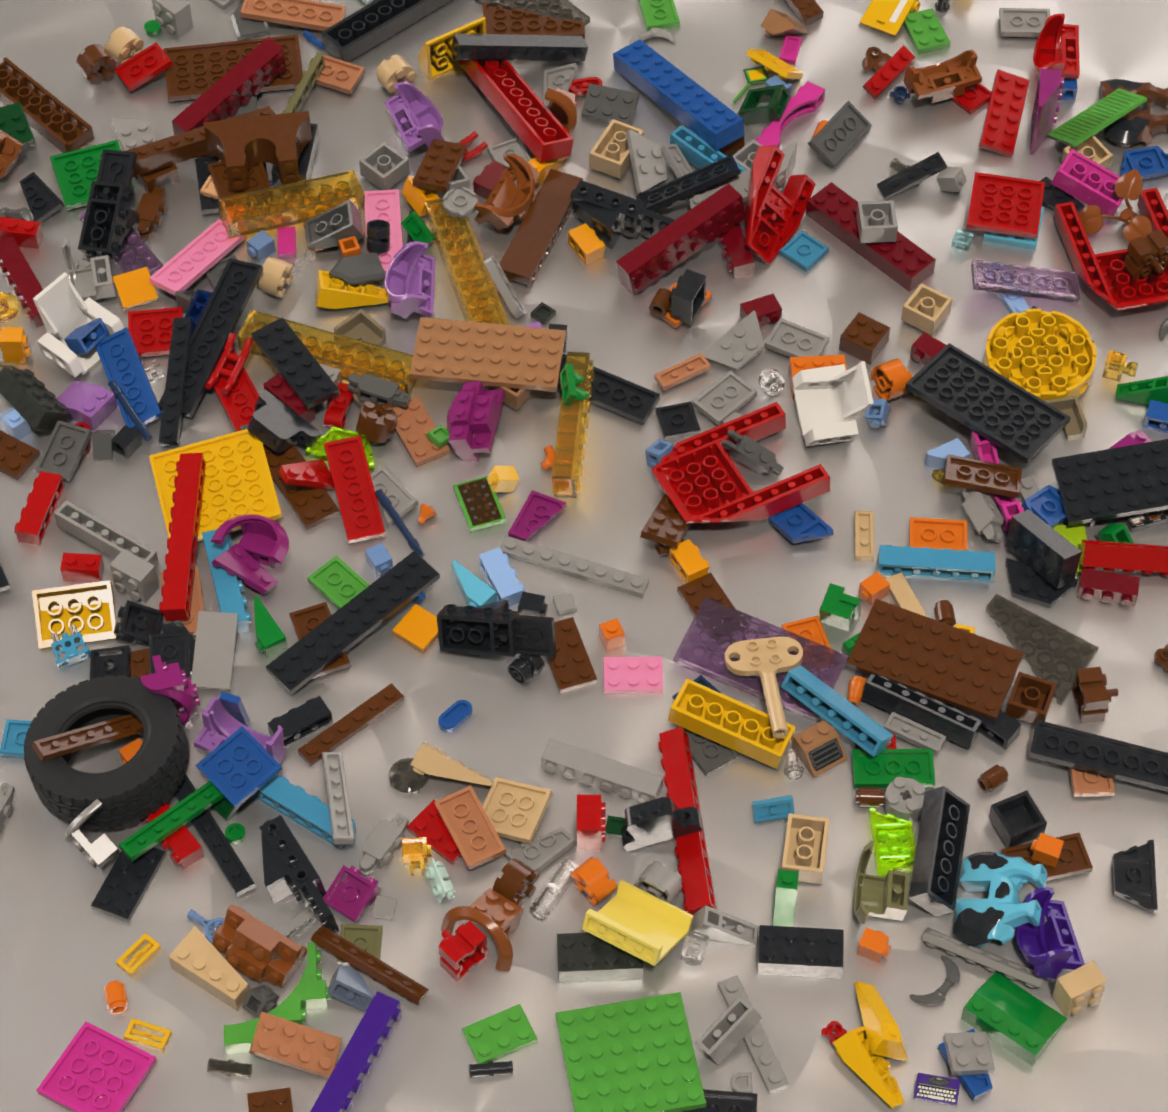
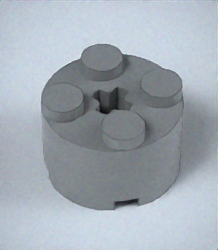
M896 777L888 785L885 793L883 808L888 818L899 825H909L911 822L918 821L922 815L925 786L911 778Z
M654 861L648 865L634 886L672 904L682 890L680 881L682 877L678 872L671 871L659 861Z

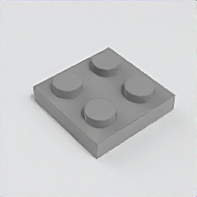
M986 1032L944 1034L943 1040L952 1076L994 1073L995 1066Z

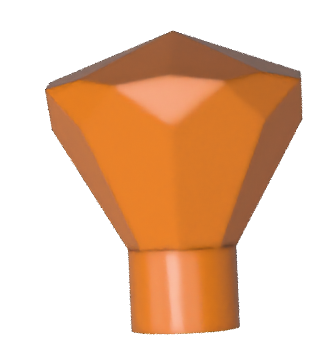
M421 504L420 516L417 522L423 525L426 520L434 517L437 513L431 506Z

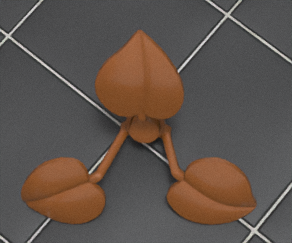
M1131 170L1123 174L1116 181L1115 192L1120 198H1125V203L1128 207L1120 213V216L1101 214V208L1097 205H1089L1079 212L1078 215L1086 234L1098 233L1103 227V217L1126 223L1127 225L1123 229V236L1128 242L1141 236L1145 238L1152 232L1150 220L1132 211L1128 198L1131 200L1138 199L1143 190V181L1138 170Z

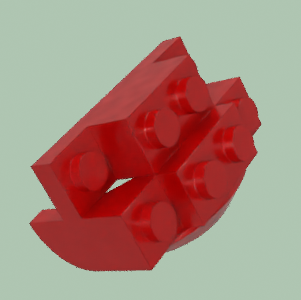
M1065 14L1052 15L1046 19L1037 39L1033 54L1034 66L1038 73H1040V68L1061 70L1062 78L1079 79V25L1063 24Z

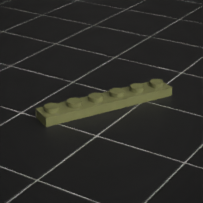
M317 52L315 57L310 60L307 71H304L300 84H297L294 95L289 98L288 105L281 114L294 113L301 110L325 66L322 53Z

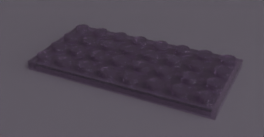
M705 597L673 658V662L765 700L760 677L754 675L739 676L727 669L725 665V651L731 644L743 640L771 637H790L795 639L803 648V661L800 665L833 690L849 656ZM790 651V652H789V654H791V655H796V654H798V653L795 652V651ZM736 657L730 658L731 661L739 660ZM788 672L776 674L783 708L818 722L820 719L818 714L781 687Z

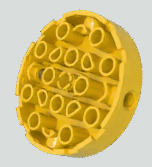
M1026 309L1025 312H1014L1005 316L992 328L987 338L984 365L1043 401L1071 396L1080 397L1091 383L1097 352L1095 343L1089 337V332L1075 319L1053 310L1051 313L1041 311V309Z

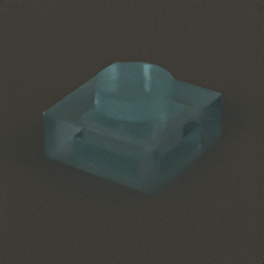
M957 229L951 247L969 251L974 234Z

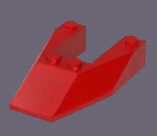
M775 145L759 146L752 164L745 212L746 246L766 264L772 262L779 253V250L784 247L798 229L807 207V200L810 199L816 185L806 174L790 175L782 194L773 183L785 154Z

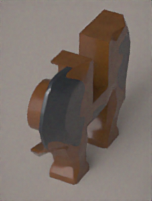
M1108 79L1100 82V100L1118 88L1147 97L1146 102L1103 129L1105 137L1111 140L1115 146L1128 148L1135 143L1143 141L1145 142V147L1153 143V135L1160 132L1168 134V114L1153 115L1150 109V104H1158L1164 109H1168V88L1162 89L1155 87L1150 82H1133L1125 79Z

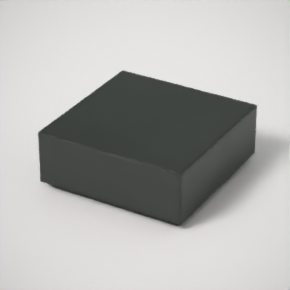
M543 302L531 312V317L543 325H546L556 315V310Z

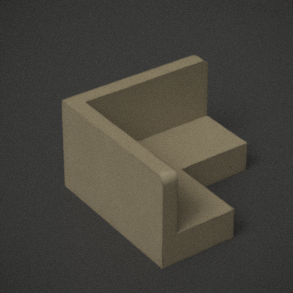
M362 309L334 328L335 342L346 352L359 343H362L372 353L386 344L385 329Z
M1077 396L1044 400L1071 417L1070 422L1063 428L1066 441L1085 438L1087 421Z

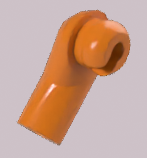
M551 445L544 448L546 457L541 462L544 470L553 468L558 462L557 455Z

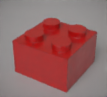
M577 794V851H601V843H605L606 802H601V795Z

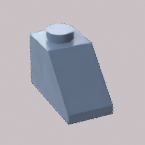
M342 964L339 965L331 978L327 994L365 1012L374 998L373 992L359 972Z

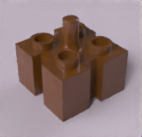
M1161 229L1149 233L1145 238L1141 236L1129 241L1127 249L1129 254L1125 257L1124 266L1135 280L1148 276L1151 271H1157L1158 274L1164 272L1168 261V238Z
M1101 667L1077 669L1075 675L1076 682L1073 683L1072 694L1074 702L1077 704L1080 724L1104 721L1105 715L1108 713V704L1111 703V697L1118 696V689H1106L1104 687L1107 685L1106 675L1102 674Z

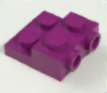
M343 865L323 899L329 906L358 922L368 905L371 906L381 888L377 886L378 881L369 875L367 878L360 875L362 871L351 865L349 869Z

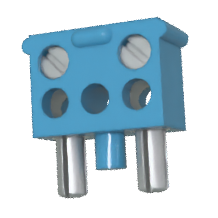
M75 625L69 626L72 635L69 636L68 633H63L61 640L57 632H54V635L53 633L51 634L53 640L51 646L59 669H64L91 657V651L86 646L81 632L77 631Z

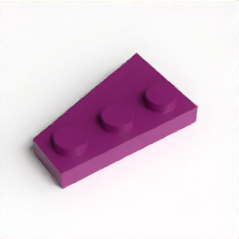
M532 490L510 528L508 536L528 542L567 507L566 502Z
M238 543L216 557L211 563L216 567L220 565L228 570L226 573L231 576L235 574L242 578L246 585L263 595L278 584V581Z

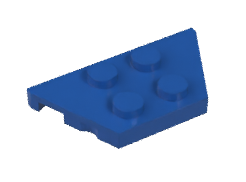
M1159 146L1124 151L1120 177L1134 169L1139 171L1142 180L1167 176L1168 154Z
M1051 485L1044 487L1027 498L1022 504L1025 511L1029 509L1052 528L1067 519L1060 492Z
M803 503L768 517L769 523L792 543L834 535L833 529Z

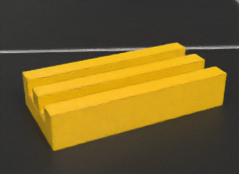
M145 933L116 961V965L119 968L121 967L132 978L161 950V946ZM147 941L149 942L142 950L137 952ZM135 954V957H133L127 964H124L129 958H131Z
M132 1018L123 1037L126 1041L164 1053L165 1046L168 1044V1039L171 1038L172 1032L171 1030ZM135 1026V1027H138V1028H141V1029H144V1030H147V1031H151V1032H154V1033L163 1035L164 1037L161 1038V1037L152 1035L151 1033H148V1032L139 1031V1030L133 1029V1027Z

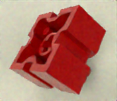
M471 921L465 925H460L455 931V936L447 929L441 933L444 939L438 946L441 956L440 966L456 982L469 973L470 968L474 965L477 966L488 957V948L486 947L487 936Z

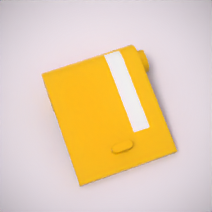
M872 0L860 24L896 37L908 14L919 10L920 2L919 0Z

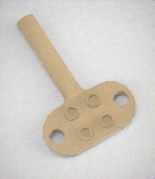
M771 637L735 642L728 646L725 651V665L727 669L739 676L754 675L761 678L773 737L777 739L786 737L789 732L776 674L788 672L800 666L803 661V648L801 644L790 637ZM790 651H795V652H797L798 654H796V655H791V654H789V652H790ZM736 657L739 660L731 661L730 658Z

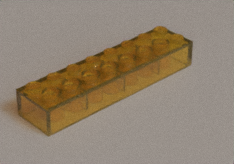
M354 170L219 198V215L229 238L257 233L261 230L266 231L303 223L348 200H351L359 210H364L365 194Z
M567 352L566 364H572L574 371L585 378L582 383L576 386L587 391L590 396L583 400H574L571 406L563 405V397L561 399L552 470V485L555 498L576 499L577 492L581 491L580 476L583 475L582 460L585 459L584 444L587 442V433L585 432L589 426V417L587 416L591 409L589 399L592 397L593 387L591 382H594L593 360H590V353Z

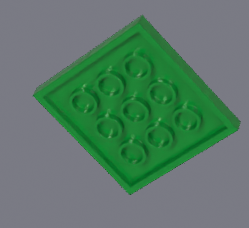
M118 140L50 156L66 210L87 206L92 181L97 180L103 149L121 151ZM131 183V189L133 190V194H135L134 186Z

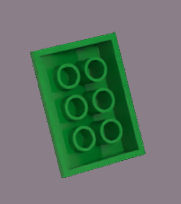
M997 971L974 993L964 1006L961 1016L962 1020L978 1031L986 1032L987 1037L1032 1067L1068 1019Z

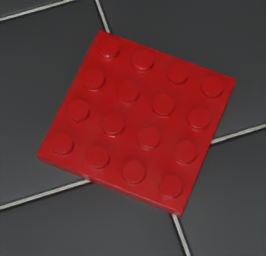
M975 172L966 229L1037 239L1045 182Z

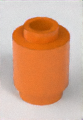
M119 981L109 982L104 987L107 1008L112 1014L123 1013L127 1010L128 1005L125 984Z

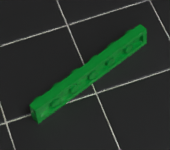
M209 781L119 844V848L133 862L220 801L224 796Z

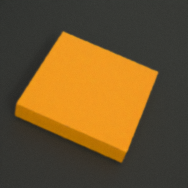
M147 267L113 276L123 310L158 301L155 287L149 280L151 276Z
M415 604L394 627L392 634L424 653L438 637L437 616Z

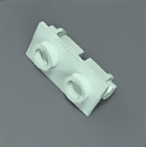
M432 858L425 869V876L431 884L432 893L436 897L438 904H441L446 897L448 900L453 899L456 891L451 880L444 881V879L449 878L444 863H441V861L435 862Z

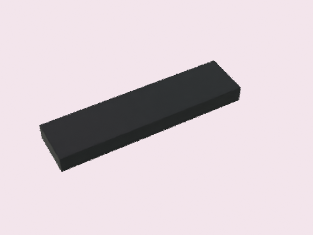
M937 152L877 184V188L883 198L887 200L946 169L947 165L940 153Z

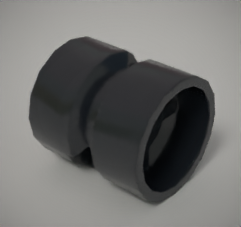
M378 219L367 223L366 247L369 251L382 253L389 250L390 224L387 221Z
M520 654L519 659H515L507 668L509 674L516 682L526 685L534 677L533 674H537L544 668L545 663L541 656Z

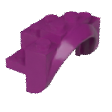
M481 381L464 382L461 392H457L456 398L450 405L447 413V429L449 433L448 441L459 458L465 461L479 462L480 457L478 453L491 452L505 397L503 389L485 390Z
M160 655L152 656L156 673L140 676L141 683L148 691L169 697L178 711L183 728L192 727L191 719H194V715H198L197 707L200 706L196 684L191 683L190 677L186 678L184 669L180 670L178 662L166 665V662L161 661Z

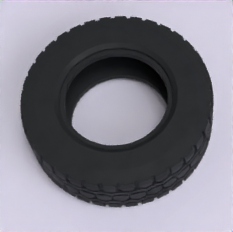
M115 675L104 678H91L92 680L79 682L78 685L74 684L66 688V691H61L54 699L49 700L45 707L40 709L37 717H34L30 728H28L24 741V761L29 777L40 801L53 816L69 825L96 799L103 806L92 814L79 828L85 827L86 829L93 830L99 828V830L109 829V827L118 828L123 827L124 824L135 823L136 820L149 816V813H154L161 805L163 806L170 799V796L175 794L178 786L184 780L189 765V744L178 711L169 697L148 691L141 683L140 678L136 677L128 678V676L122 675L115 677ZM131 713L139 718L144 727V732L138 733L144 739L134 757L124 765L103 773H85L72 768L71 762L76 752L41 761L32 748L33 741Z

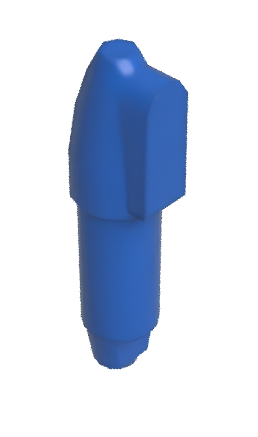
M307 30L303 31V36L308 42L325 50L322 42L315 38L312 33Z

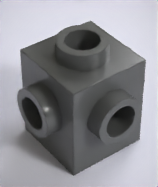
M266 985L252 988L247 993L242 1008L258 1018L261 1012L268 1013L277 1007L276 1002L279 995Z

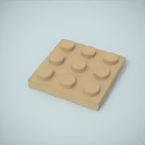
M495 777L483 808L499 837L531 844L553 793L549 789Z

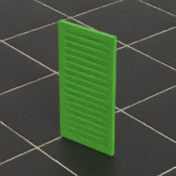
M1118 88L1046 135L1050 139L1076 147L1146 102L1147 97Z

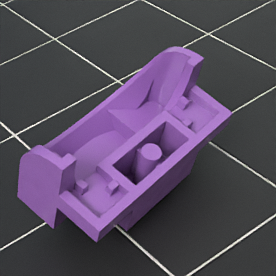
M405 81L395 84L394 87L399 94L384 103L409 151L411 152L425 143L429 148L433 139L445 141L442 136V116L429 98L411 82Z
M414 241L404 245L394 255V259L386 272L385 287L388 302L391 303V312L403 318H407L413 312L428 318L433 315L435 258L424 253L428 249V244L424 242Z

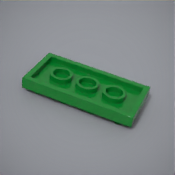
M852 749L854 788H887L896 777L911 778L923 784L925 788H935L932 749H886L874 757L864 749Z

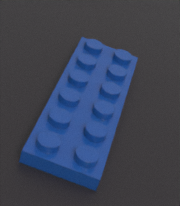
M126 327L102 339L95 347L108 381L113 380L117 383L145 425L162 417L161 409L129 329ZM116 399L126 426L137 430L135 423L120 401Z

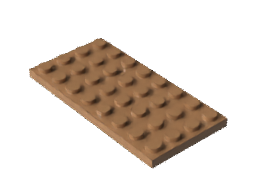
M420 317L410 369V379L462 384L464 382L481 381L484 386L557 392L566 330Z

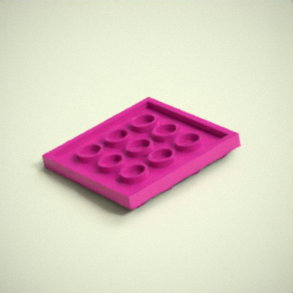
M85 1021L36 1091L39 1095L72 1112H122L157 1062L155 1056Z

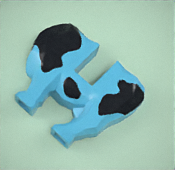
M978 852L967 856L963 861L960 883L966 892L989 891L988 899H956L953 935L966 944L981 947L987 945L992 940H999L1003 944L1007 943L1015 935L1014 928L1029 922L1034 926H1039L1041 906L1037 900L1020 903L1018 891L1028 882L1034 884L1039 889L1045 888L1047 871L1043 864L1034 866L1022 857H1008L995 852Z

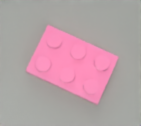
M662 656L603 657L604 695L663 694Z

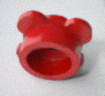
M831 1021L821 1031L822 1036L827 1037L832 1045H834L833 1042L847 1033L837 1021Z

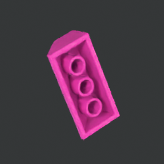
M1071 149L1051 182L1054 186L1085 204L1099 206L1102 214L1114 216L1124 199L1120 198L1115 192V184L1120 176Z

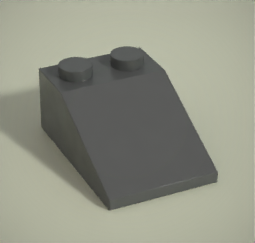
M351 200L345 201L304 222L307 247L309 249L339 246L338 240L355 236L357 240L364 237L361 212Z

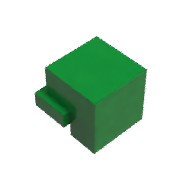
M830 583L819 610L820 621L823 624L850 632L853 621H859L861 599L844 594V587Z

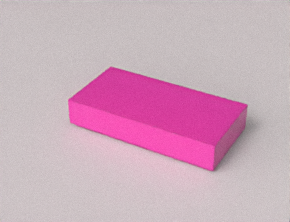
M786 35L779 59L790 65H795L803 38Z
M295 226L277 227L278 258L296 257Z

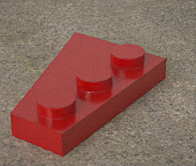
M324 459L282 465L279 469L285 484L331 490L334 488L331 473Z

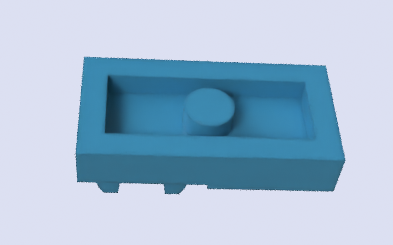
M792 795L753 801L754 822L788 818L789 813L794 814Z

